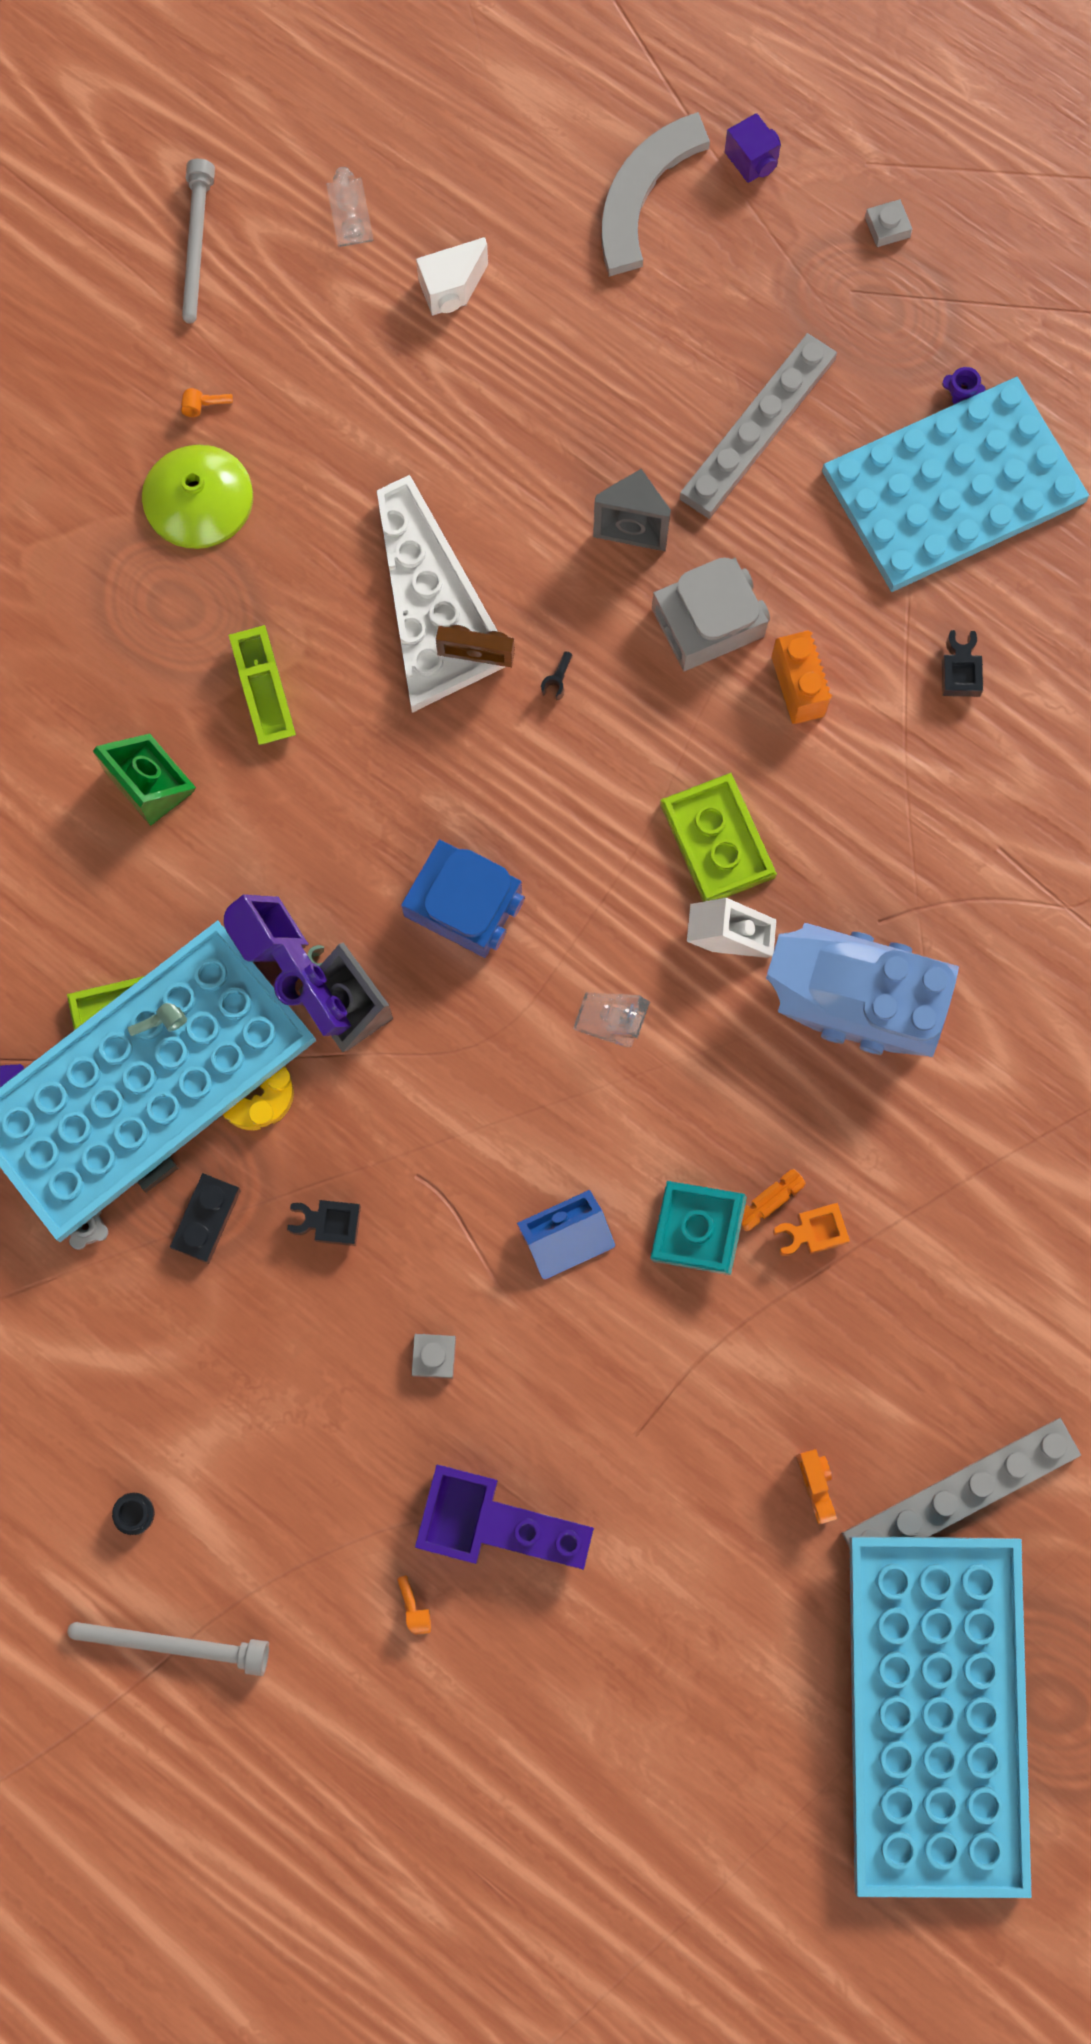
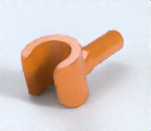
M188 388L182 395L181 412L188 417H198L201 413L202 405L233 403V395H203L197 389Z
M407 1575L397 1578L405 1603L408 1629L415 1635L430 1633V1610H416V1602Z

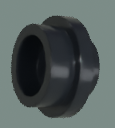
M135 1492L127 1493L120 1497L112 1510L114 1525L120 1532L127 1535H138L145 1532L152 1525L155 1517V1509L151 1500L147 1496Z

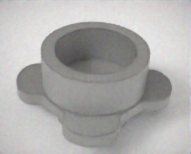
M101 1211L86 1222L89 1224L87 1230H83L81 1226L70 1235L69 1243L74 1249L81 1250L86 1244L103 1241L107 1238L109 1231L100 1218Z

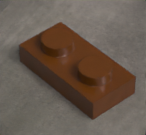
M462 625L438 626L436 635L438 656L512 668L515 655L514 638L498 631L474 632Z

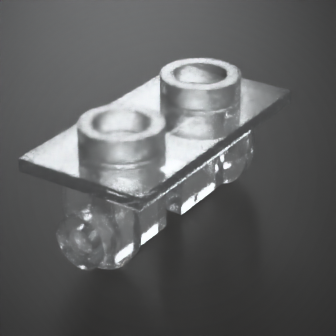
M346 167L338 168L333 177V183H327L338 247L372 242L373 235L362 178L355 179L354 174Z

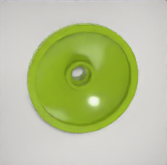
M190 445L171 451L155 463L144 481L142 504L149 524L163 539L184 548H208L225 542L243 527L252 509L253 488L246 469L232 454L214 446ZM193 481L199 482V484L195 487L188 486V484Z

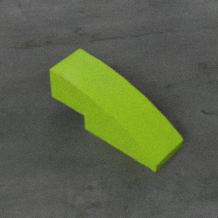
M263 625L229 634L259 745L296 736L266 626Z

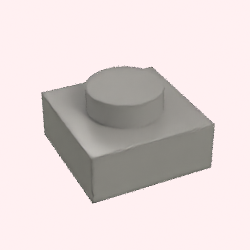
M900 199L866 210L865 220L876 247L911 237L913 229Z
M415 1334L412 1376L453 1379L456 1336Z

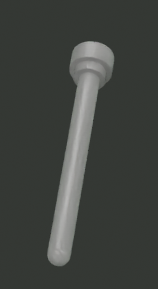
M192 159L186 165V181L189 183L190 189H192L182 318L189 324L195 322L197 318L206 192L214 184L215 166L205 159Z
M79 1622L70 1624L67 1629L68 1636L74 1640L236 1663L239 1669H245V1674L256 1676L264 1675L269 1656V1641L251 1639L249 1643L242 1642L241 1646Z

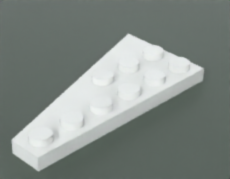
M408 475L377 490L413 713L505 668V666L437 655L436 635L438 626L462 625L470 629V631L480 633L497 631L414 481Z

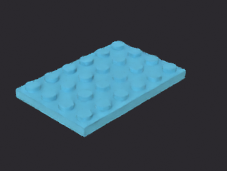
M1014 377L823 464L822 473L891 593L1086 503L1090 496L1018 377Z

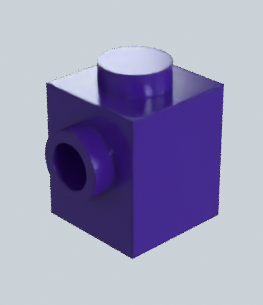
M757 113L727 129L724 153L747 183L758 177H766L773 172L778 164L781 142L778 134L773 129H769Z

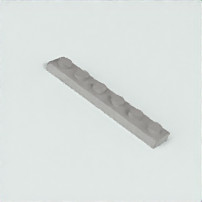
M807 333L680 492V500L710 519L834 363L837 352Z
M1055 1419L841 1534L849 1549V1537H929L1081 1456V1453L1062 1419Z

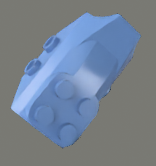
M804 923L803 928L797 931L779 934L766 979L773 985L779 997V1013L813 1030L822 1032L821 1037L825 1040L843 1044L845 1039L860 1043L859 1048L872 1054L882 1055L883 1050L893 1053L933 1057L945 1023L959 966L912 953L913 949L904 944L891 942L889 946L875 943L872 936L861 932H851V935Z

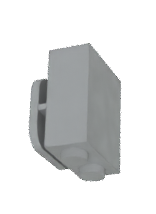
M718 558L684 573L677 583L653 592L652 610L683 671H687L765 637L768 621H770L768 608L763 600H757L752 591L754 588L752 578L746 568L741 570L736 558Z

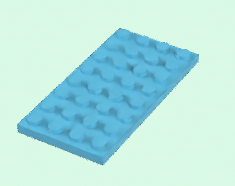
M217 920L0 1087V1168L58 1242H62L316 1042V1039L289 1005H285L278 1000L274 987L255 964L244 960L226 929ZM165 1003H171L179 1007L187 1018V1022L182 1027L171 1032L166 1029L163 1023L134 1036H131L128 1031V1027L155 1015L158 1008Z
M849 1537L854 1886L856 1896L1032 1898L1022 1540L1019 1538Z

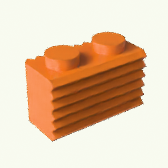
M809 630L775 639L774 649H772V661L792 724L825 717L832 698V694L829 693L830 687L827 686L828 681L825 679L826 674L823 673L824 667L820 665L822 660L818 659L819 653L816 652L817 646L814 645L813 632Z

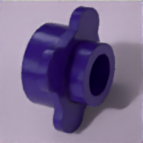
M971 367L957 369L953 375H946L942 382L943 387L951 393L954 405L986 391L985 386L981 384L979 373ZM961 385L967 386V389H962Z

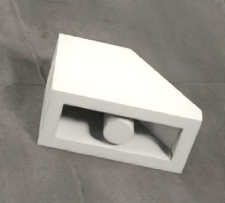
M485 237L416 259L418 280L432 316L442 312H453L467 304L488 266V251Z
M728 898L690 904L687 942L717 953L765 958L773 956L776 919Z

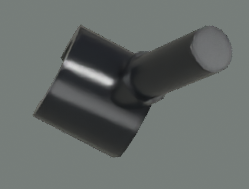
M565 651L554 674L547 676L542 681L541 690L543 696L546 693L547 687L552 684L560 687L555 696L556 701L564 696L565 690L562 681L573 656L570 652Z

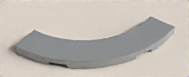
M699 112L680 118L649 136L632 152L616 174L607 195L602 218V249L609 277L643 267V257L638 240V221L641 208L655 186L656 180L665 170L671 169L696 153L709 149L710 140Z

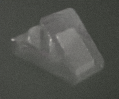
M586 992L573 1029L624 1047H631L634 1038L638 1039L650 1001L640 995Z

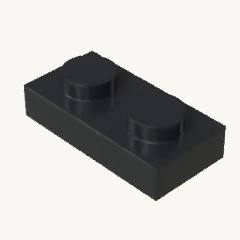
M202 1173L170 1248L209 1264L241 1189Z

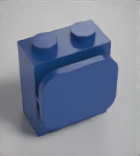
M439 839L401 906L404 917L486 958L491 948L497 950L501 945L507 931L503 926L509 915L516 917L523 905L525 896L521 895L522 881L509 875L504 867L471 850L458 849Z

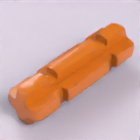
M795 1169L789 1170L781 1177V1182H774L750 1202V1206L746 1205L741 1228L746 1232L750 1231L761 1222L760 1218L765 1219L788 1201L790 1194L794 1196L803 1189L806 1182L799 1172Z

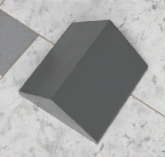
M642 469L596 495L593 537L666 551L671 509Z
M344 943L338 944L319 967L326 976L327 981L325 984L331 994L339 998L346 1007V1017L352 1025L341 1035L331 1036L341 1051L345 1052L393 1020L389 1004ZM303 986L299 989L300 994L303 992Z

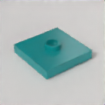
M667 1181L650 1259L659 1263L731 1275L747 1196L743 1193Z

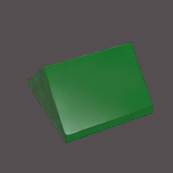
M150 733L99 745L93 750L104 772L150 826L190 796L196 789L194 784Z

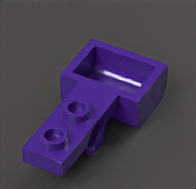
M243 894L228 906L224 914V927L244 960L248 962L276 961L280 966L282 972L278 975L274 984L275 994L280 1002L285 1005H304L323 1036L341 1035L352 1026L346 1017V1007L339 998L331 994L325 982L327 979L324 972L318 965L311 962L304 951V948L309 944L279 897ZM299 978L303 983V992L300 996L295 989L296 981Z
M436 1465L415 1548L477 1564L481 1546L484 1543L584 1570L594 1527L495 1502L493 1499L498 1480Z

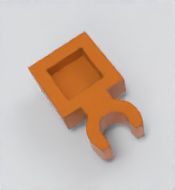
M838 1202L799 1213L797 1217L800 1226L796 1227L790 1223H782L773 1229L774 1235L787 1233L792 1238L790 1246L779 1250L781 1256L795 1253L800 1245L805 1243L810 1255L850 1242Z
M817 1449L796 1455L807 1494L812 1502L817 1524L837 1520L828 1494L827 1481L832 1480V1475L826 1457H819Z

